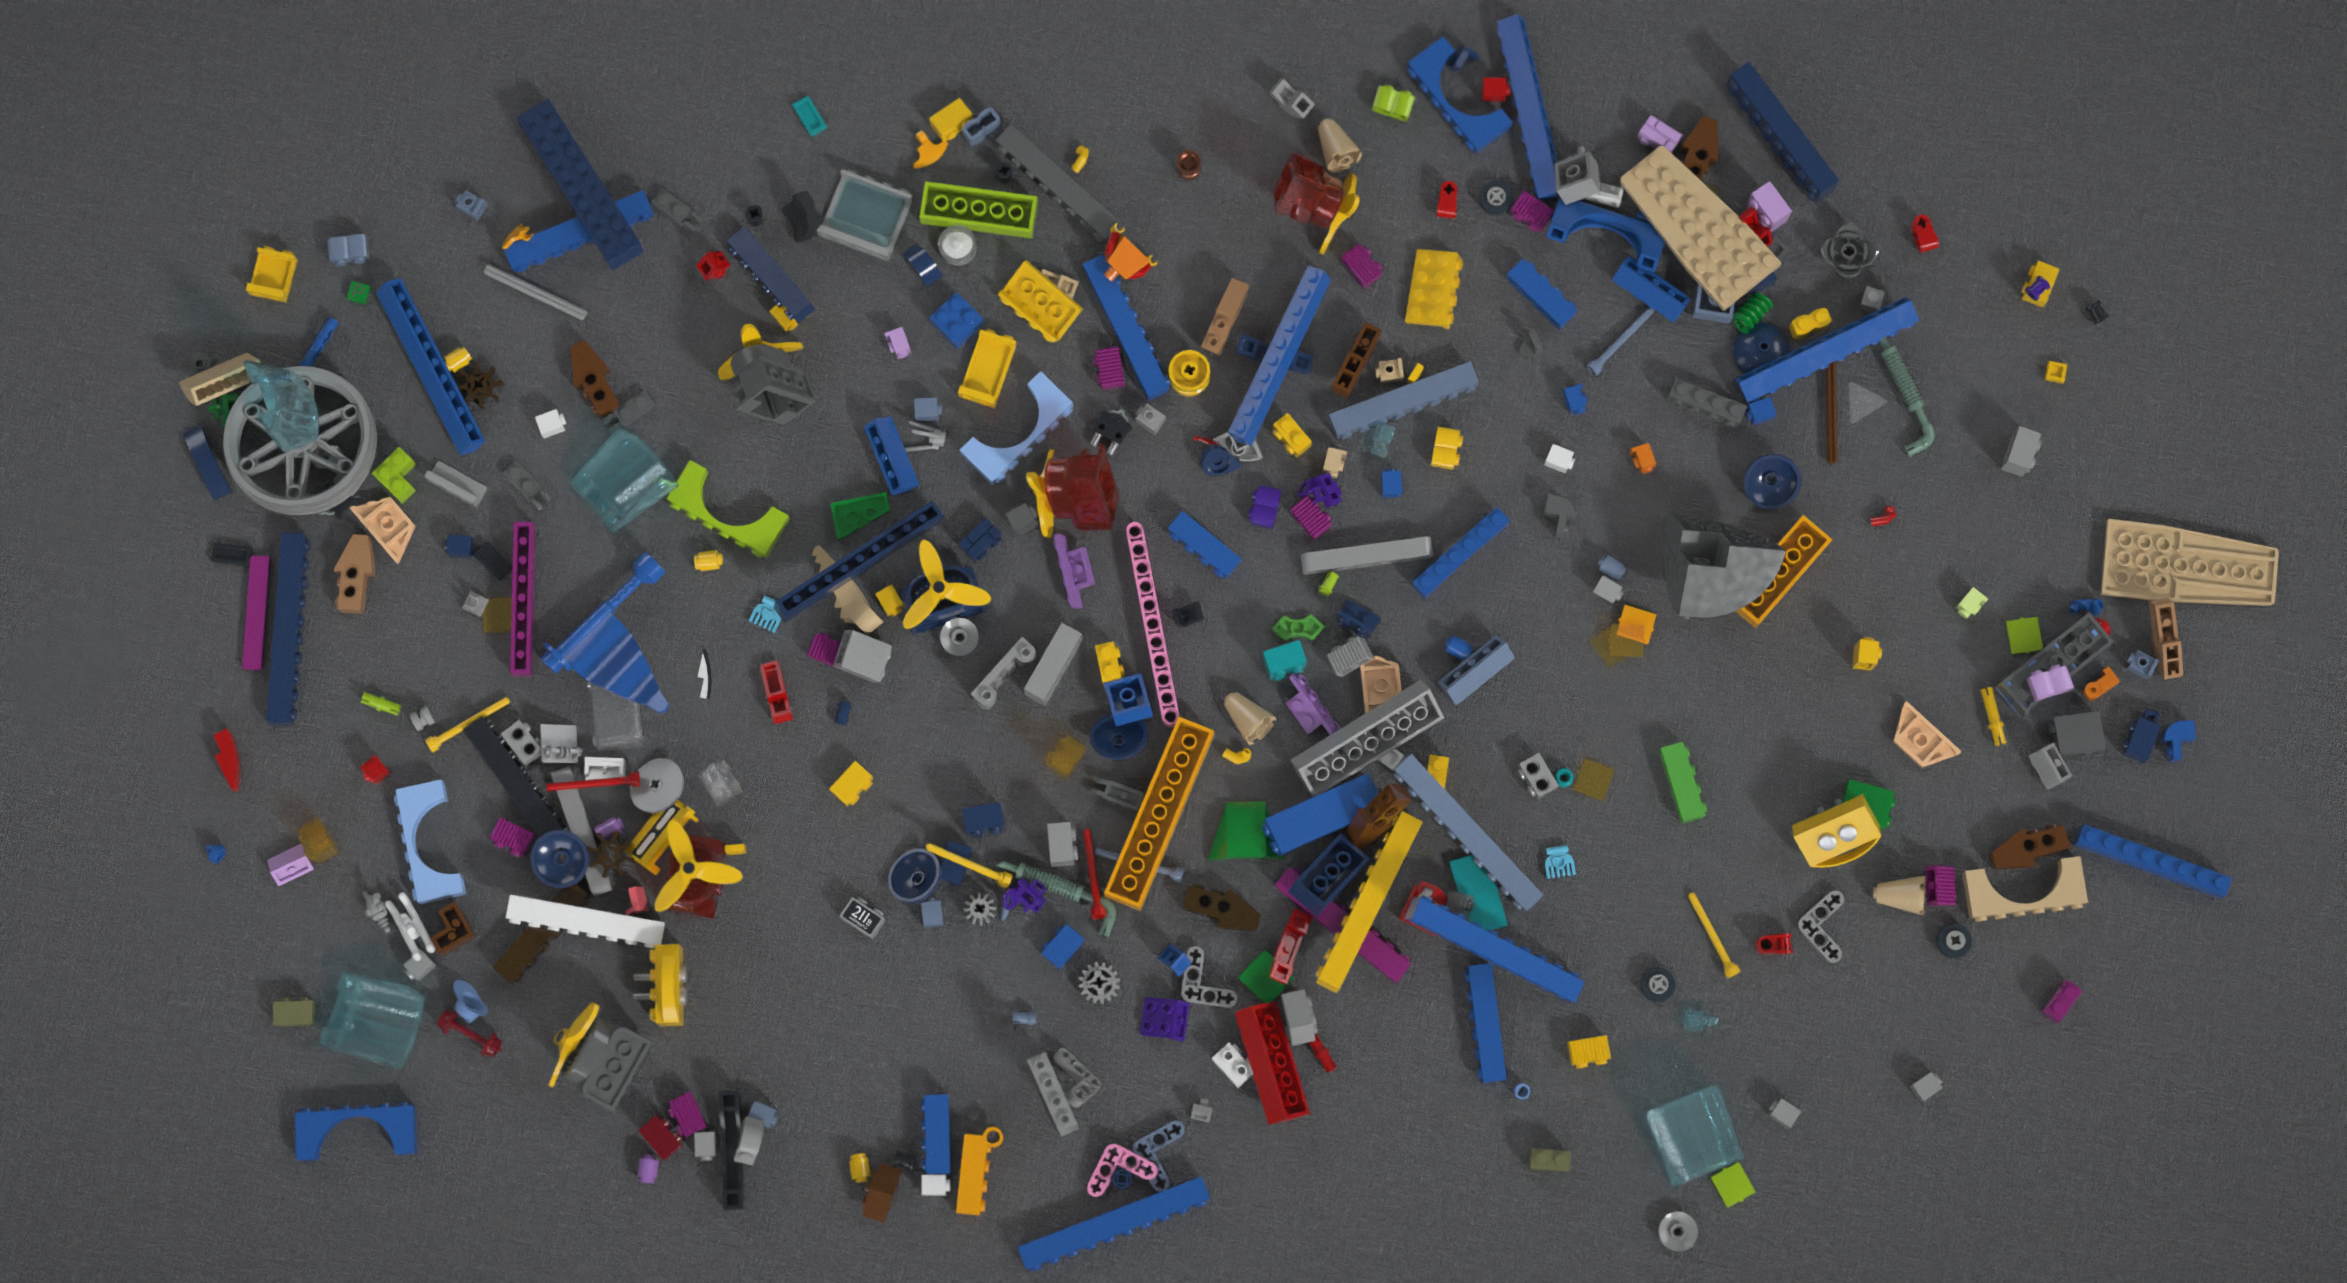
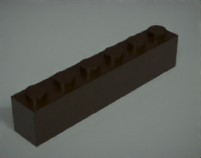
M574 884L570 887L562 888L551 902L585 908L589 903L588 899L590 896L577 884ZM540 924V928L528 926L492 968L512 985L514 982L518 983L524 977L523 972L527 968L534 966L537 962L536 957L549 949L551 940L553 938L557 939L562 934L563 929L560 928L559 931L549 930L547 925Z

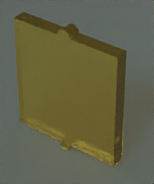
M498 596L495 599H488L489 601L483 611L484 633L498 632L501 634L505 631H511L512 597L500 598Z
M1616 624L1605 631H1601L1600 635L1590 641V644L1609 669L1620 661L1623 662L1628 655L1635 651L1627 638L1616 635L1618 628Z
M1610 624V638H1608L1610 642L1609 656L1643 657V646L1646 642L1644 639V625Z
M1585 759L1573 790L1585 794L1587 798L1592 797L1603 801L1615 770L1602 765L1601 762L1596 763Z

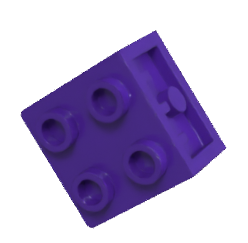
M1145 997L1140 1035L1184 1042L1190 1003L1176 999Z

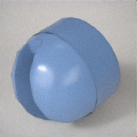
M1523 1083L1517 1084L1513 1090L1515 1097L1526 1099L1530 1095V1088ZM1523 1086L1524 1088L1522 1089V1091H1521L1520 1094L1518 1095V1094H1517L1518 1091H1519L1520 1088Z

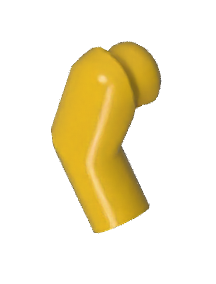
M1083 145L1076 149V153L1080 156L1071 166V169L1076 173H1079L1085 165L1089 155L1088 148H1085Z
M1226 748L1222 757L1238 765L1248 762L1251 759L1252 753L1248 748H1244L1237 753Z

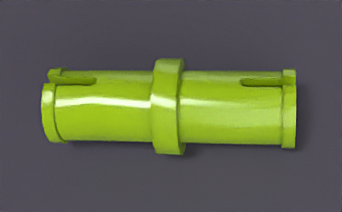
M367 692L363 693L361 704L374 707L379 712L382 710L398 716L401 704L386 700V697L383 696L378 697Z

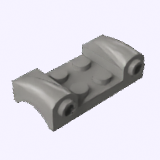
M1021 637L971 693L972 700L983 710L993 707L996 701L995 689L1003 683L1002 678L1014 671L1016 663L1023 667L1026 663L1033 662L1037 655L1035 648Z

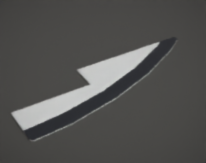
M703 649L698 677L704 678L700 697L710 699L712 690L711 667L706 649Z

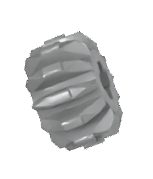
M977 893L978 899L975 900L974 896L971 895L970 899L973 902L965 901V904L970 908H964L963 911L970 913L966 916L967 920L974 917L971 922L973 925L979 920V925L983 926L982 920L985 919L986 923L989 924L988 916L995 918V914L990 911H995L997 908L996 906H990L994 903V900L990 899L987 901L988 894H985L983 899H981V893ZM976 906H985V909L983 908L984 912L982 914L980 912L976 913Z

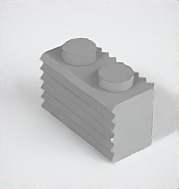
M1357 636L1349 638L1343 646L1339 645L1332 648L1330 654H1327L1335 674L1340 677L1345 676L1374 658L1366 640Z
M2054 743L2029 755L2032 766L2037 770L2040 780L2047 790L2072 777L2068 767H2066L2067 764L2064 763L2065 761Z

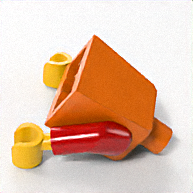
M1115 223L1110 229L1111 234L1105 250V261L1111 267L1104 275L1111 282L1118 274L1124 279L1131 280L1145 276L1151 267L1157 265V261L1151 263L1150 259L1153 255L1146 257L1124 235L1120 236L1125 228L1122 227L1120 230H1117L1116 226L1118 223Z

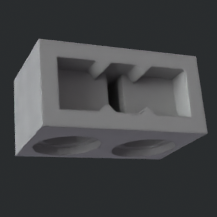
M518 720L502 732L501 735L527 767L541 756V740L538 737L533 738L530 734L533 730L527 722L523 724ZM522 730L523 736L520 739H515V732ZM534 745V752L526 754L527 746Z
M1540 753L1518 765L1519 770L1517 772L1520 778L1526 780L1529 785L1527 787L1528 792L1532 797L1535 796L1537 800L1558 788L1559 785ZM1527 765H1535L1537 772L1529 773L1526 768ZM1538 781L1545 782L1546 789H1538L1536 783Z

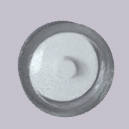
M961 225L950 226L939 237L938 247L940 254L951 265H964L970 262L976 254V239L972 231L967 227Z

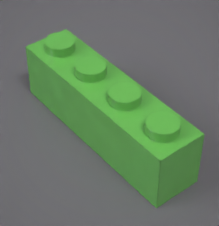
M1683 742L1660 748L1659 754L1681 824L1704 818L1707 807L1705 802L1700 799L1701 788L1698 782L1695 783L1694 775H1696L1693 764H1690L1688 757H1690L1688 747L1684 746Z

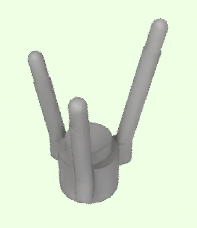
M909 421L911 425L930 431L925 432L913 429L911 432L928 436L929 443H932V445L905 448L906 452L928 449L938 450L939 446L944 447L946 432L918 422Z

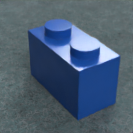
M1068 924L1064 927L1061 925L1054 933L1056 937L1052 942L1048 940L1041 948L1043 950L1042 956L1058 970L1066 964L1085 941Z

